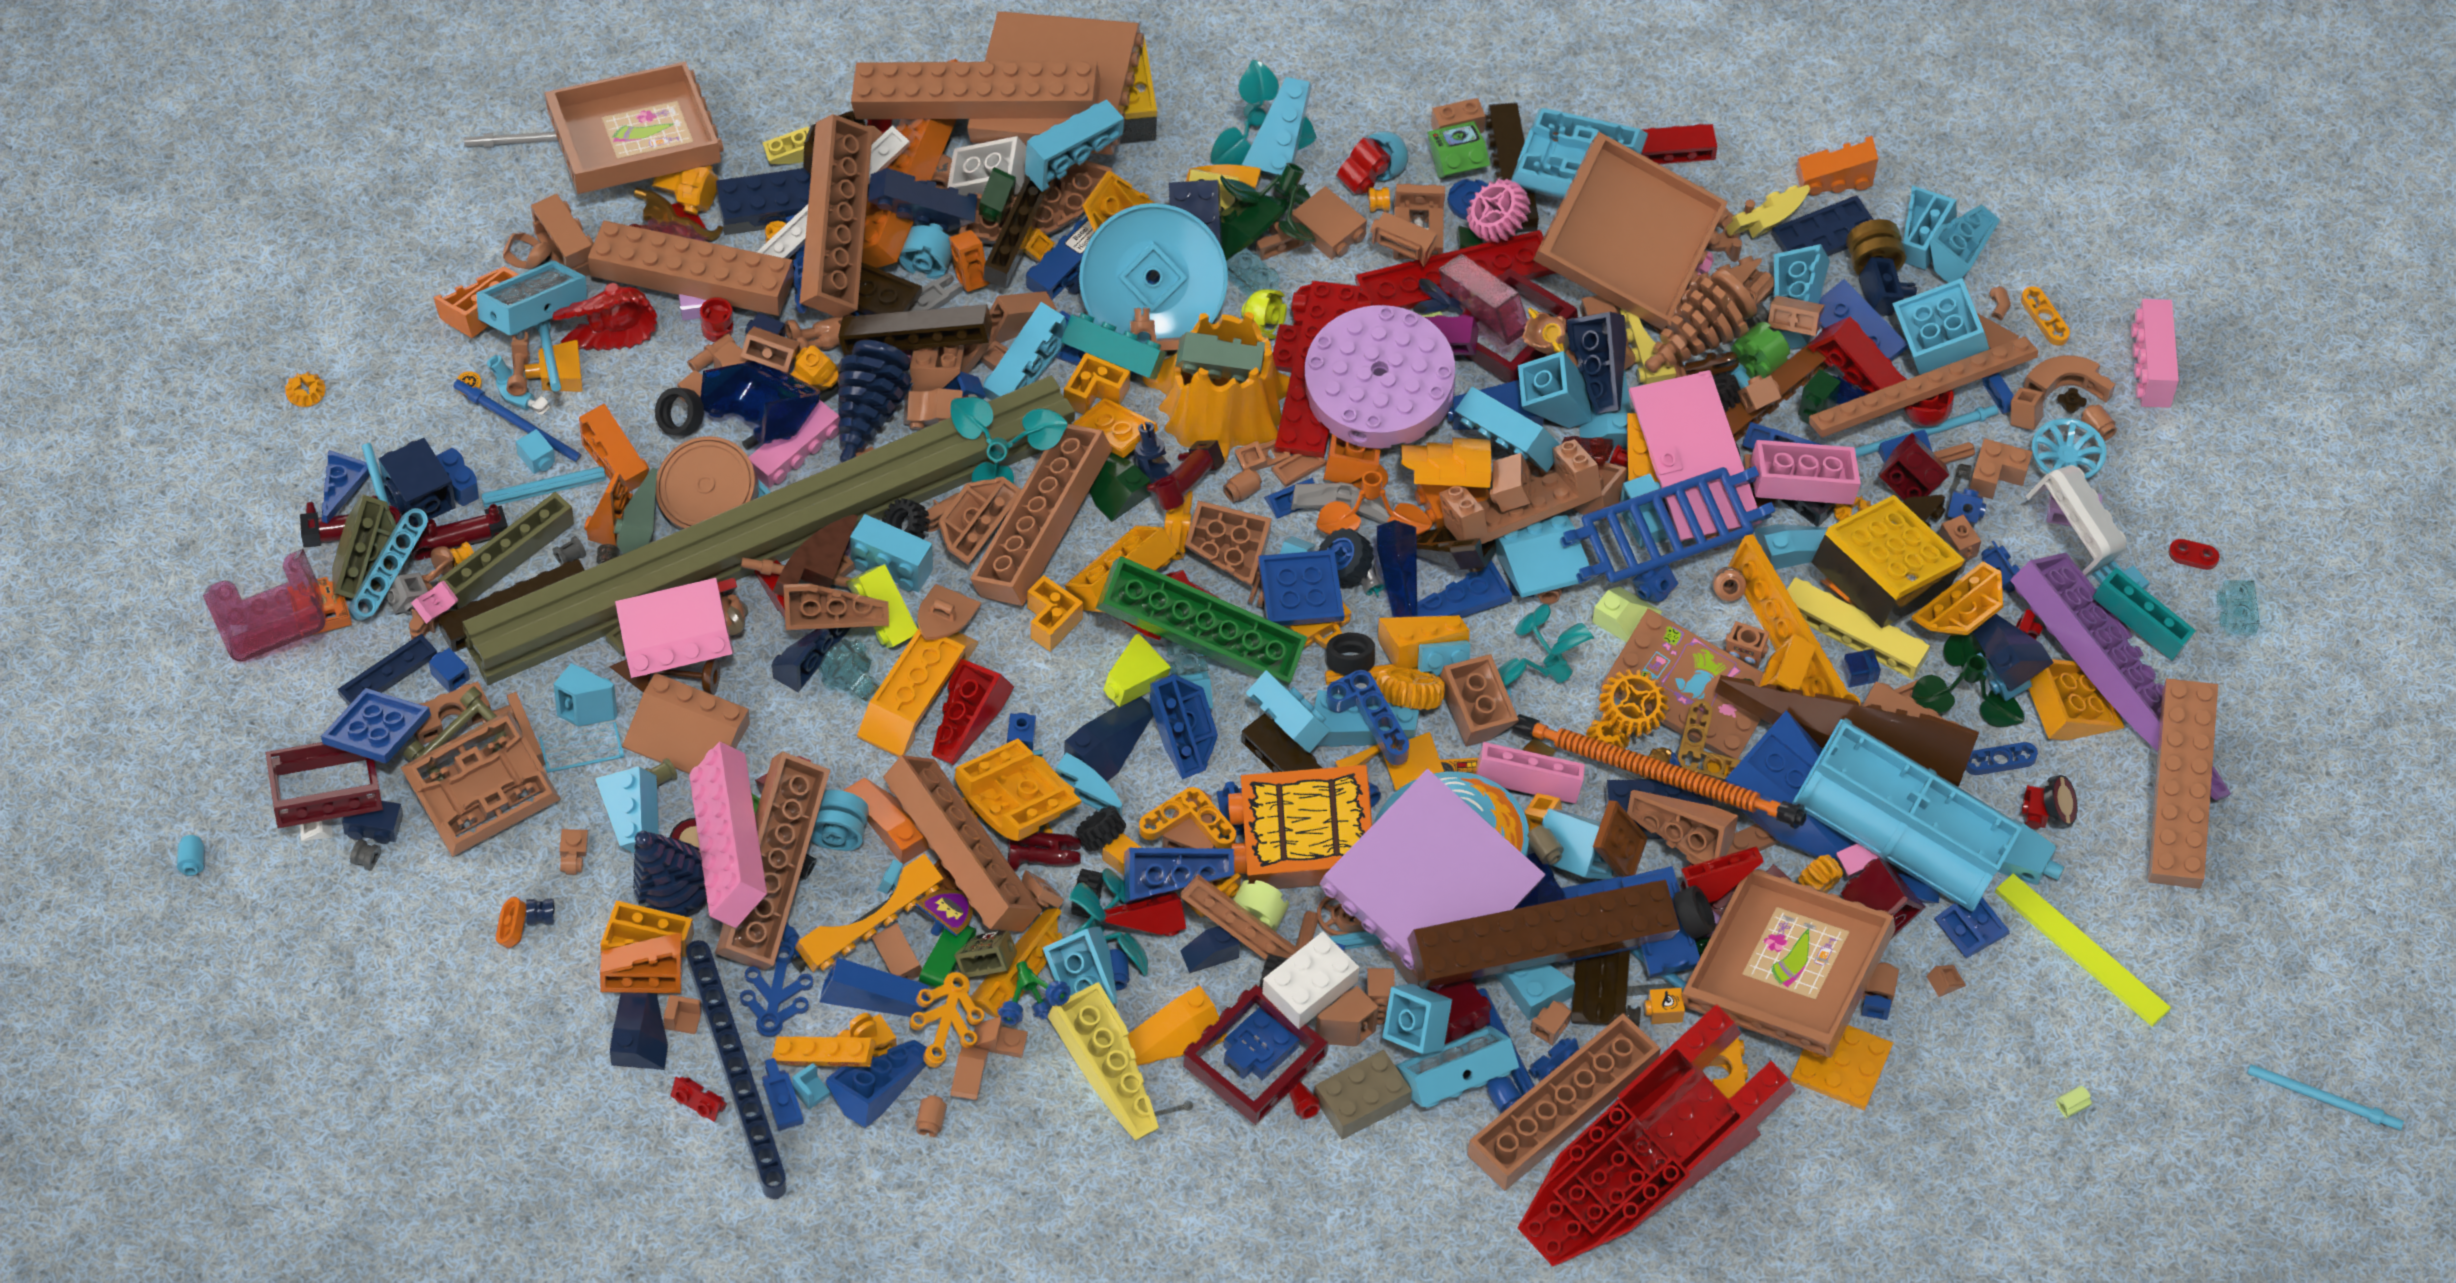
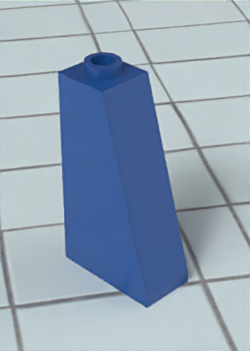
M1519 380L1479 390L1543 427V417L1522 408ZM1467 393L1454 396L1452 407H1450L1447 413V421L1452 422L1453 430H1479L1476 427L1470 429L1460 422L1462 417L1455 411Z
M837 957L824 979L819 1003L911 1017L915 1012L927 1010L928 1007L918 1005L916 997L922 989H928L929 985ZM921 995L924 1001H929L926 995Z

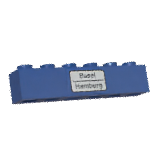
M1087 216L1083 220H1079L1067 236L1064 235L1060 238L1056 247L1051 251H1047L1042 260L1027 271V289L1032 292L1046 291L1051 300H1053L1066 287L1067 282L1078 274L1085 247L1094 234Z

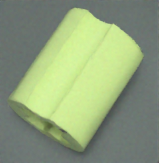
M2078 1086L2056 1098V1105L2064 1117L2069 1118L2091 1106V1096L2085 1087Z

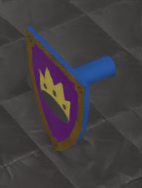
M959 890L931 892L915 904L935 920L931 928V933L934 936H939L944 927L957 936L968 926L973 914V907L969 904L968 897L963 891Z

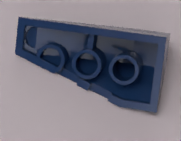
M1994 614L1972 631L1992 666L2010 691H2013L2054 663L2040 642L1998 614Z
M852 627L816 629L787 647L772 662L773 678L799 693Z
M1141 696L1121 707L1116 706L1083 725L1064 741V755L1067 752L1083 761L1108 782L1120 772L1139 737L1143 734L1154 716L1150 703Z
M621 992L609 1051L611 1066L665 1070L668 1042L657 993Z

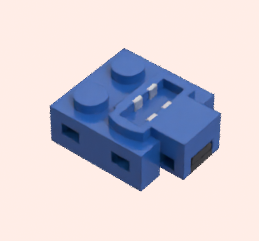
M1259 1007L1224 1038V1048L1227 1050L1224 1055V1063L1242 1079H1245L1252 1072L1263 1081L1299 1048L1300 1039Z

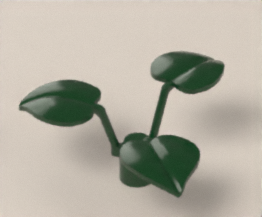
M1287 163L1282 174H1277L1275 179L1261 192H1256L1254 188L1246 183L1226 179L1221 175L1220 179L1226 190L1234 197L1245 202L1258 203V198H1262L1272 187L1279 194L1288 197L1290 202L1286 221L1281 220L1279 222L1280 229L1295 239L1316 242V238L1307 227L1293 222L1291 218L1294 202L1302 205L1310 198L1308 191L1305 189L1307 183L1299 184L1305 172L1300 166Z
M1972 632L1969 635H1951L1943 647V656L1946 662L1954 667L1961 666L1962 673L1949 687H1947L1942 678L1935 675L1923 676L1914 685L1911 698L1920 706L1933 709L1938 714L1948 712L1954 706L1955 698L1950 691L1963 679L1968 683L1980 681L1981 697L1985 701L1981 703L1979 711L1985 722L1991 726L2003 728L2021 724L2025 720L2023 710L2014 697L2005 701L1999 693L1996 695L1992 690L1987 696L1985 687L1986 676L1983 675L1987 662L1982 656L1977 655L1981 653L1985 657V652Z

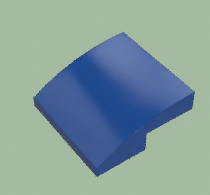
M1981 897L1973 912L1960 904L1954 903L1934 918L1966 959L2010 934L2009 929L1983 897Z

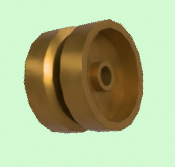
M1885 219L1869 220L1857 225L1849 232L1846 242L1851 254L1853 269L1857 275L1861 273L1871 257L1893 259L1896 271L1905 264L1906 254L1896 223Z

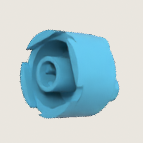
M935 223L929 226L919 225L911 227L899 257L900 263L912 274H915V271L927 273L926 278L939 279L945 274L952 258L949 236L943 232V228Z

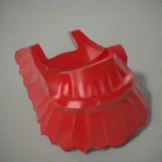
M615 283L608 284L605 290L598 295L584 301L574 302L568 307L560 308L552 315L553 320L586 315L589 324H578L574 330L561 340V343L578 340V350L583 348L586 351L593 348L597 351L603 349L609 351L613 348L621 350L624 347L631 349L635 344L642 345L643 341L650 340L651 333L656 331L655 325L657 324L656 319L658 317L644 293L633 287H619Z

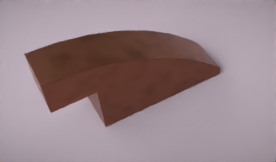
M853 514L830 523L808 538L793 553L784 566L773 589V593L784 597V585L798 584L800 579L814 585L830 588L858 516Z

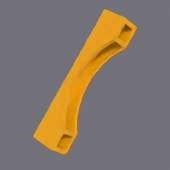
M924 853L903 868L893 895L876 913L862 921L849 925L835 927L819 926L798 940L795 949L813 973L820 968L822 971H825L834 964V958L841 953L843 956L848 955L856 949L855 944L862 939L865 942L870 940L872 936L878 933L876 931L877 928L883 924L885 927L890 926L899 918L897 914L903 910L907 913L916 907L915 904L920 898L931 892L939 891V885L943 877Z

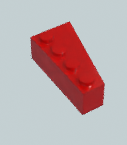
M1851 316L1825 327L1808 346L1813 353L1818 350L1826 357L1824 362L1828 366L1832 367L1835 365L1844 373L1843 379L1849 384L1858 385L1863 396L1907 380Z

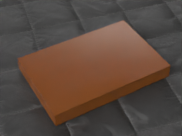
M1609 800L1593 848L1618 877L1621 876L1623 878L1636 874L1648 837L1617 801Z

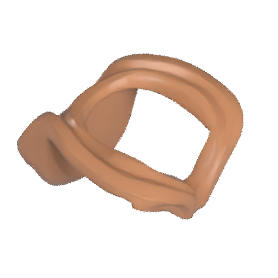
M524 232L512 233L504 247L503 258L514 267L534 269L550 255L552 249L548 246L547 242H539L536 238ZM515 240L524 241L533 246L527 261L519 260L510 252Z
M445 546L436 547L431 551V562L436 570L421 576L428 591L433 589V586L429 583L430 581L437 578L440 574L445 575L453 569V555Z

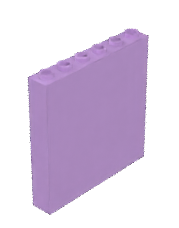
M1427 768L1323 876L1320 885L1327 896L1335 898L1342 904V908L1347 914L1359 919L1362 922L1363 928L1368 933H1374L1380 938L1382 945L1388 951H1394L1408 969L1416 971L1407 939L1413 929L1516 909L1540 884L1545 874ZM1443 985L1433 987L1438 991Z

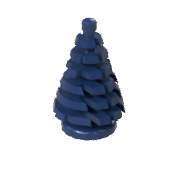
M874 340L857 341L852 349L853 355L841 358L838 364V372H840L838 376V402L842 405L838 409V415L841 418L839 429L841 433H844L839 436V444L841 447L844 446V451H842L840 456L842 463L856 457V453L864 451L868 446L867 442L874 440L877 435L876 431L880 430L886 419H889L896 410L893 409L900 405L914 384L910 383L912 378L906 373L911 365L910 358L894 346Z
M639 831L635 835L633 879L634 895L638 904L647 903L650 904L645 906L647 908L685 917L696 913L707 901L702 858L699 853L700 849L679 839L669 838L662 834Z

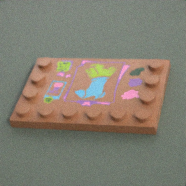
M1648 608L1600 687L1602 689L1603 685L1607 684L1610 677L1615 678L1616 673L1619 671L1624 676L1628 669L1631 670L1633 675L1639 669L1641 676L1645 677L1646 674L1650 673L1649 680L1658 679L1657 687H1665L1663 695L1668 696V702L1666 703L1668 711L1665 713L1666 718L1662 724L1682 735L1691 704L1697 700L1707 701L1713 710L1704 747L1715 754L1738 759L1761 718L1715 693V689L1720 675L1754 681L1755 686H1759L1764 673ZM1618 691L1614 697L1622 701V693ZM1648 702L1645 706V714L1648 716L1653 712L1652 702ZM1703 708L1694 711L1697 713L1695 724L1700 725L1702 716L1707 715L1704 713ZM1690 731L1687 734V737L1696 743L1702 739L1698 731Z

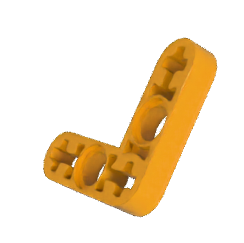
M1189 787L1142 816L1139 821V833L1146 840L1158 839L1191 818L1216 848L1231 849L1232 844L1236 842V830L1203 791L1196 787ZM1188 798L1193 800L1197 798V805L1193 801L1188 803ZM1169 809H1174L1178 811L1179 815L1175 818H1168L1164 813ZM1205 814H1211L1216 820L1212 823H1205L1201 817ZM1146 824H1149L1150 826H1154V825H1155V829H1154V830H1153L1152 828H1147V829H1146ZM1220 832H1221V834H1222L1223 836L1229 835V839H1228V840H1226L1225 838H1221V839H1220Z

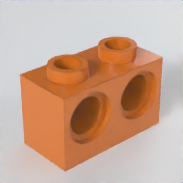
M972 230L949 237L958 282L967 292L989 285L990 282L983 280L986 260L981 240Z

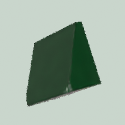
M1458 226L1457 239L1459 249L1483 244L1482 239L1471 229Z

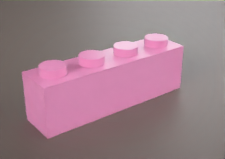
M817 399L748 457L755 468L758 479L768 488H771L775 483H782L789 471L793 468L798 469L808 455L811 453L816 454L828 438L833 439L838 435L840 431V416L821 400Z
M1483 742L1476 765V775L1488 778L1512 791L1533 795L1540 793L1560 798L1562 802L1576 804L1584 779L1585 764Z

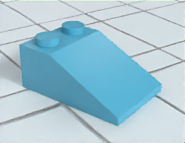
M1100 926L1084 929L1043 947L1055 981L1066 982L1071 990L1070 996L1099 982L1113 1005L1118 1003L1110 950Z

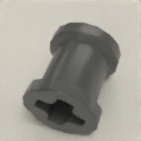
M576 536L572 537L571 541L563 546H557L552 549L560 565L565 562H571L578 557L583 558L586 556L585 548Z

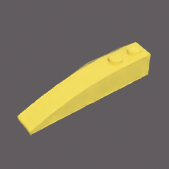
M1097 982L1071 995L1069 1000L1062 1006H1052L1047 1017L1088 1082L1119 1123L1135 1141L1158 1130L1159 1126L1149 1096L1146 1095L1143 1085L1144 1080L1135 1061L1136 1055L1128 1039L1129 1034L1126 1025L1100 983Z

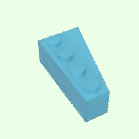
M1290 77L1285 78L1242 163L1243 166L1261 168V174L1276 177L1277 174H1282L1287 163H1295L1312 88L1309 81Z
M1106 99L1099 104L1092 105L1080 114L1071 116L1061 124L1052 126L1042 134L1031 137L1027 141L1025 174L1043 192L1049 187L1048 182L1053 178L1061 179L1067 174L1065 171L1074 163L1082 164L1086 161L1091 151L1099 152L1123 134L1124 117Z
M1040 302L992 374L988 375L985 379L983 388L986 398L993 400L1034 383L1066 345L1061 342L1067 327L1065 316Z
M1473 386L1469 389L1455 409L1462 417L1460 422L1470 429L1476 427L1482 436L1489 440L1491 438L1495 439V442L1504 449H1510L1514 454L1522 453L1525 461L1528 460L1540 469L1548 472L1554 463L1552 448L1561 444L1544 427Z

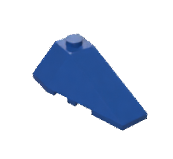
M914 1039L889 1048L886 1054L878 1057L873 1056L870 1067L842 1066L827 1077L826 1083L843 1114L864 1128L869 1126L890 1107L925 1068L927 1064L923 1060V1054L927 1047Z

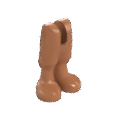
M850 313V314L845 315V316H843V317H849V316H852V314ZM834 316L818 321L809 329H801L795 320L785 321L786 336L789 339L800 342L798 353L804 347H809L810 345H815L819 350H830L841 345L838 335L843 317L838 318Z

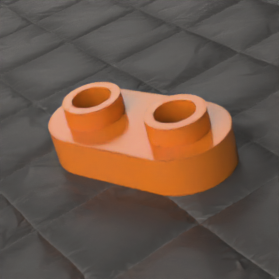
M509 898L500 911L496 941L506 948L517 945L522 938L526 903L519 898Z

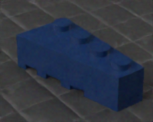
M889 168L871 174L868 201L878 205L880 209L896 213L900 218L912 220L918 226H929L932 223L938 224L946 234L949 231L975 222L976 194L968 193L967 196L958 194L959 189L948 187V189L937 188L936 182L929 180L915 181L916 176Z

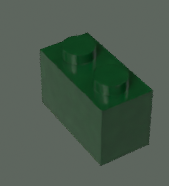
M1819 369L1803 388L1798 415L1807 424H1809V416L1836 406L1841 381L1822 369Z

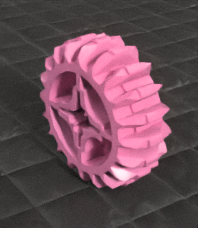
M1498 179L1496 183L1490 181L1487 187L1482 186V191L1475 193V199L1469 200L1471 207L1466 209L1469 214L1466 219L1470 229L1479 238L1489 243L1492 241L1499 243L1501 238L1507 241L1509 235L1515 236V231L1518 228L1523 229L1521 224L1528 221L1526 215L1531 213L1529 209L1531 203L1526 191L1518 183L1508 179L1505 181Z

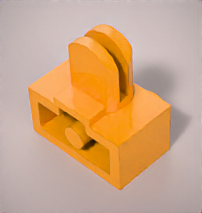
M868 1012L856 1016L850 1021V1030L845 1029L836 1036L872 1038L876 1042L873 1053L874 1057L886 1054L889 1048L897 1046L895 1034L880 1013L874 1017Z

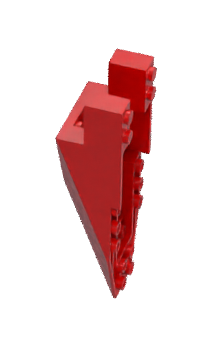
M1717 1004L1617 1095L1619 1099L1559 1153L1517 1227L1552 1267L1620 1237L1642 1224L1758 1138L1761 1133L1757 1126L1796 1091L1790 1079L1772 1061L1766 1064L1730 1099L1710 1081L1702 1070L1742 1034L1735 1022Z

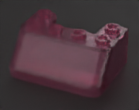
M303 549L290 553L283 561V570L289 582L243 600L235 584L227 580L209 585L205 590L203 598L232 659L239 662L252 659L318 633L325 626L326 614L319 583Z

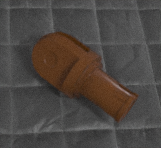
M1733 351L1721 354L1712 352L1708 353L1703 360L1686 362L1685 371H1690L1686 373L1688 376L1711 370L1712 376L1716 374L1719 376L1722 372L1737 368L1739 360H1733L1738 357Z

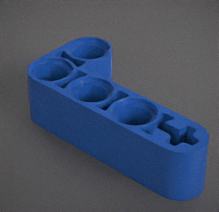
M1358 670L1329 684L1326 702L1328 708L1334 712H1343L1357 706L1387 761L1393 765L1405 763L1409 755L1408 738L1372 675L1365 670ZM1359 683H1364L1367 685V687L1361 689L1356 687L1355 685ZM1335 694H1341L1344 696V698L1335 699L1332 696ZM1375 704L1379 706V708L1371 710L1367 706ZM1386 725L1391 727V729L1383 731L1379 727Z

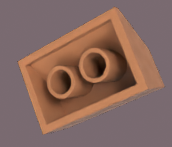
M1491 654L1443 666L1440 678L1445 682L1444 696L1465 747L1489 741L1518 723L1519 719Z

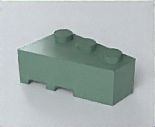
M1186 332L1179 340L1175 366L1182 368V371L1187 373H1196L1201 367L1209 371V378L1220 379L1223 377L1230 380L1235 378L1241 384L1249 378V372L1255 367L1258 368L1259 372L1261 371L1265 342L1257 341V346L1241 344L1242 339L1234 338L1233 343L1218 340V336Z

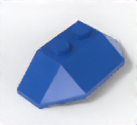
M1175 674L1150 683V705L1163 746L1181 779L1205 771L1218 733L1203 687Z

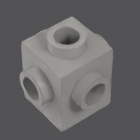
M419 572L398 575L386 594L394 613H412L411 610L416 609L411 603L417 597L428 592Z

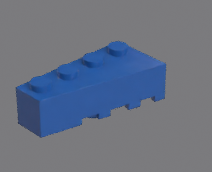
M1128 848L1124 852L1125 904L1182 891L1198 874L1209 883L1231 878L1234 875V849Z

